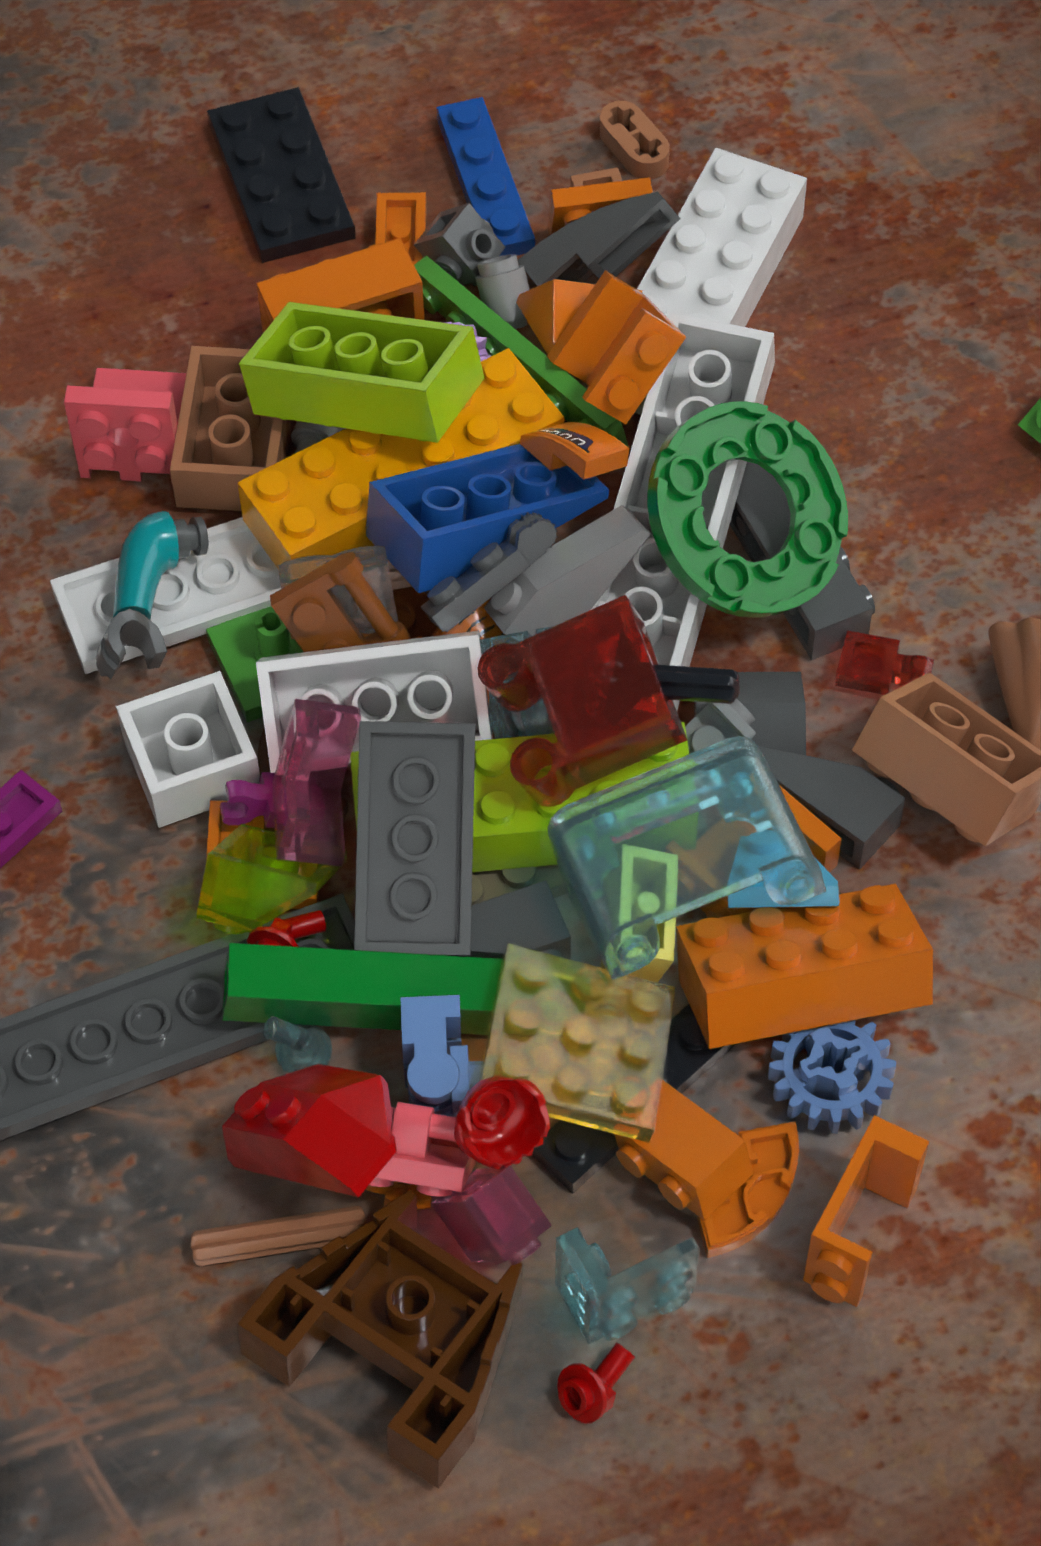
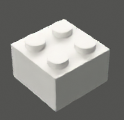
M220 671L116 706L124 743L158 828L208 811L210 801H228L225 789L227 781L244 780L249 783L259 784L260 772L257 756Z

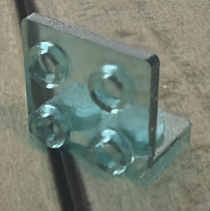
M577 1227L556 1237L555 1285L588 1345L603 1337L607 1341L616 1340L632 1331L638 1324L637 1320L657 1310L661 1315L671 1313L689 1301L691 1298L690 1294L695 1290L700 1248L692 1237L611 1276L608 1261L599 1245L595 1242L588 1245Z

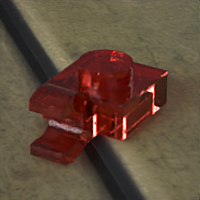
M847 630L836 672V686L886 695L890 692L892 683L902 687L928 673L932 674L934 659L922 655L899 654L900 640Z

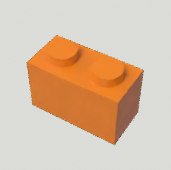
M662 1079L612 1123L619 1148L616 1151V1155L625 1169L638 1178L645 1175L658 1185L661 1194L671 1205L679 1210L687 1207L704 1221L753 1175L746 1141Z

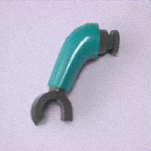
M167 511L155 512L144 517L130 530L122 544L118 562L113 619H111L96 654V667L101 677L107 676L112 679L126 654L124 646H134L140 649L144 654L148 669L160 668L167 649L158 626L150 620L156 591L161 576L166 570L174 569L179 558L188 557L190 551H193L196 556L207 554L209 539L207 527L202 517H192L189 524H187L184 519L173 520Z

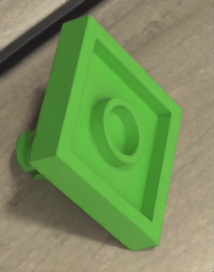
M272 606L206 629L208 642L247 723L263 717L256 662L262 657L303 652Z

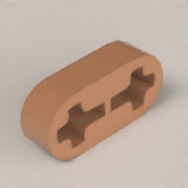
M614 101L603 107L600 112V138L629 173L636 178L650 177L651 180L665 174L669 167V142L644 112L634 103L628 101ZM641 149L644 152V154L639 156V152Z

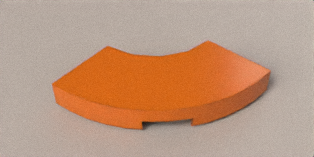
M796 1121L738 1132V1135L746 1141L753 1175L705 1221L697 1216L707 1258L725 1254L748 1243L766 1229L783 1208L793 1187L798 1164L799 1139Z

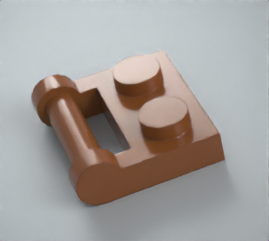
M346 552L270 595L272 608L303 652L411 639V635L402 622H395L363 576L364 566L354 552ZM336 585H344L376 632L364 638L331 588Z

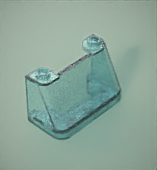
M736 736L725 739L569 803L553 815L548 825V836L568 897L612 981L643 968L656 957L660 948V937L656 925L749 886L762 882L771 900L780 905L800 903L827 892L821 869L765 756L756 742L748 737Z

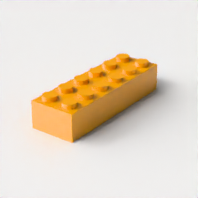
M509 348L481 361L484 380L438 443L344 429L237 482L243 521L288 584L293 583L346 552H354L360 560L379 550L366 536L369 482L520 444L521 435L564 422L562 413Z

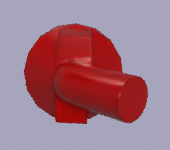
M321 910L284 920L275 917L270 926H259L252 929L247 938V944L299 947L295 939L326 931L324 915Z
M616 1342L595 1371L582 1363H573L562 1369L558 1377L557 1389L559 1401L564 1410L581 1423H593L602 1418L606 1412L613 1408L616 1392L612 1390L613 1386L636 1357Z

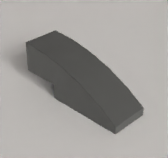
M659 192L628 198L599 208L570 222L538 243L518 259L519 265H524L525 272L537 286L553 279L584 283L593 274L600 278L605 270L617 276L678 222L680 217Z

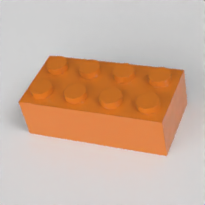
M896 883L885 886L874 885L863 890L839 894V906L760 907L751 912L720 918H704L698 922L676 926L679 982L709 1049L932 1005L933 948Z

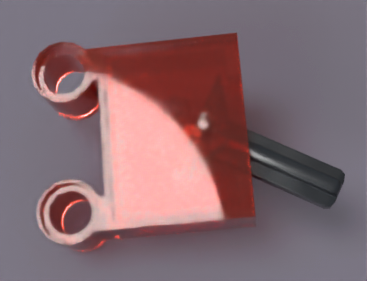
M626 594L516 644H496L484 652L477 667L478 677L498 703L508 711L519 712L527 710L542 695L558 742L552 743L547 739L537 737L524 741L512 753L510 769L516 781L535 802L549 807L560 805L566 801L577 788L687 741L673 700L731 704L739 696L740 691L739 674L732 669L659 665L643 619ZM518 671L513 680L503 684L508 675ZM552 765L547 775L535 780L537 773L542 768Z

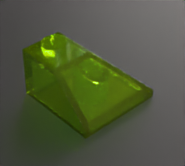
M241 824L207 854L196 918L212 922L215 929L224 933H250L252 929L268 923L315 895L346 863L348 852Z

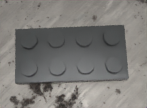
M360 721L354 950L428 955H470L475 724Z

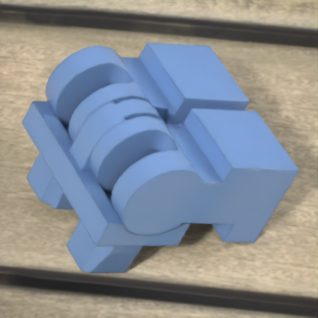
M460 995L400 997L405 1088H408L409 1104L434 1107V1114L456 1117L469 1089L480 1080L495 1075H502L501 1060L468 1061V1045H461Z

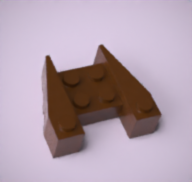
M409 1190L375 1212L373 1220L344 1239L338 1236L321 1247V1254L298 1269L292 1266L275 1277L237 1325L241 1354L288 1387L292 1385L332 1335L414 1390L387 1425L388 1455L436 1488H439L475 1440L521 1297L523 1264L515 1259L498 1283H493L414 1231L417 1227V1195Z

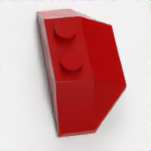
M315 1064L260 1082L257 1086L250 1088L239 1097L234 1106V1113L222 1125L227 1158L235 1168L359 1197L397 1152L396 1140L391 1133L392 1111L388 1083L378 1074L322 1064Z

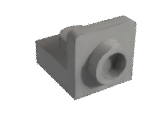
M737 699L731 704L709 703L685 726L691 767L705 783L732 759V749L738 742L748 743L756 735V732L750 727L755 718Z

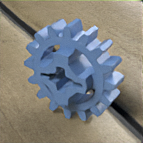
M856 1020L783 1034V1041L773 1042L771 1058L774 1061L769 1062L768 1080L777 1082L774 1085L773 1091L775 1101L790 1100L787 1110V1116L790 1119L797 1117L803 1112L808 1115L807 1129L814 1130L819 1121L824 1120L828 1121L831 1133L838 1134L842 1120H848L850 1125L857 1130L862 1126L863 1111L873 1117L874 1115H880L883 1103L881 1099L890 1100L894 1083L889 1079L894 1078L896 1061L886 1058L889 1055L891 1045L888 1039L874 1042L873 1039L877 1026L875 1023L870 1022L859 1028L855 1025ZM805 1048L807 1051L806 1059L801 1060L799 1068L794 1069L793 1063L795 1058ZM870 1071L868 1084L859 1092L857 1090L858 1081L863 1080L864 1073Z

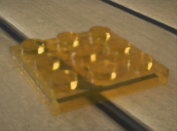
M508 943L502 959L479 1081L495 1075H502L513 1079H527L533 1082L542 1092L546 1100L549 1117L649 1143L655 1131L676 987Z

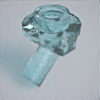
M271 1017L265 1023L264 1036L277 1042L275 1047L277 1063L283 1071L291 1073L315 1064L328 1065L331 1061L333 1052L331 1039L318 1026L292 1024L277 1017Z

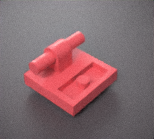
M398 1102L396 1107H391V1133L396 1140L397 1152L369 1185L387 1187L393 1185L394 1181L417 1185V1191L420 1193L440 1197L449 1196L452 1194V1191L462 1192L477 1161L464 1154L455 1142V1117L434 1114V1107Z

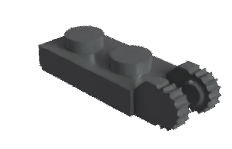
M527 512L524 516L521 515L520 520L516 519L508 526L506 540L499 545L497 542L491 543L478 551L471 559L473 566L455 579L454 576H450L435 585L428 593L430 600L420 608L442 632H448L528 569L533 562L547 552V548H552V544H556L555 539L558 538L556 536L558 531L554 528L555 525L550 523V520L542 518V515L534 512L532 514Z

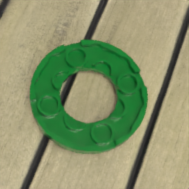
M733 401L711 406L688 418L670 433L659 449L651 468L647 491V508L652 534L658 550L673 575L689 592L702 602L727 614L739 617L761 618L778 615L804 604L816 596L828 584L839 566L836 560L842 538L848 534V508L838 471L816 437L797 420L789 422L779 415L767 411V405L747 401ZM743 460L758 464L774 476L786 494L791 514L789 535L781 550L768 560L750 562L737 554H729L720 547L719 541H715L706 528L702 513L705 509L703 505L701 506L702 493L707 487L711 471L723 462Z

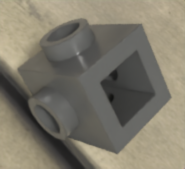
M470 203L440 212L414 244L423 257L427 255L461 285L471 283L473 286H477L475 277L480 275L477 263L498 257L506 248L493 233L491 225L480 217Z

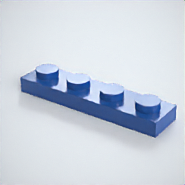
M483 97L438 106L437 121L466 202L470 203L480 217L491 225L493 233L506 247L499 256L526 254L535 247V237Z

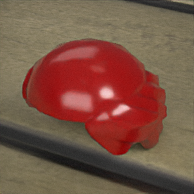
M495 1075L480 1080L469 1089L454 1121V1139L461 1151L482 1165L496 1170L501 1169L502 1166L505 1168L509 1167L511 1164L519 1165L523 1157L531 1156L534 1148L543 1145V1138L547 1137L550 1130L546 1100L538 1087L527 1079H513L502 1075Z

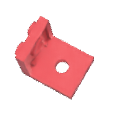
M96 368L93 387L67 385L64 405L80 478H91L92 469L119 471L120 478L124 481L141 482L143 473L170 474L186 373Z

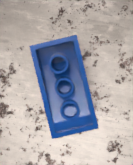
M516 444L369 482L366 536L418 593L431 590L439 582L450 576H454L455 579L473 566L471 559L478 551L491 543L497 542L499 545L506 540L508 526L516 519L520 520L521 515L524 516L527 512L529 514H532V512L540 514L542 518L550 520V523H553L556 529L608 499L609 489L596 476L583 480L568 466L550 471L521 444Z

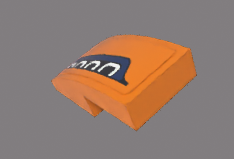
M563 422L521 435L520 444L550 471L568 466L583 480L626 467L630 449L606 431L580 422Z

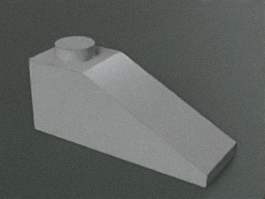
M621 505L552 545V548H547V552L533 562L528 569L492 596L484 609L504 634L550 662L651 533L627 508Z

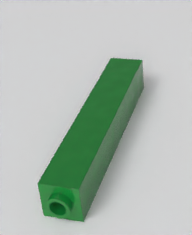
M229 943L224 966L222 1020L402 1030L400 997L460 995L461 1034L566 1039L574 1020L582 1019L585 989L584 985L576 984L575 963Z

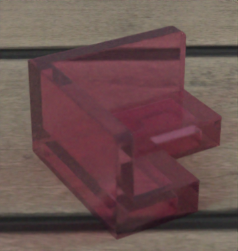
M301 699L294 700L272 781L276 859L332 866L343 865L346 853L341 787L361 721L360 708Z

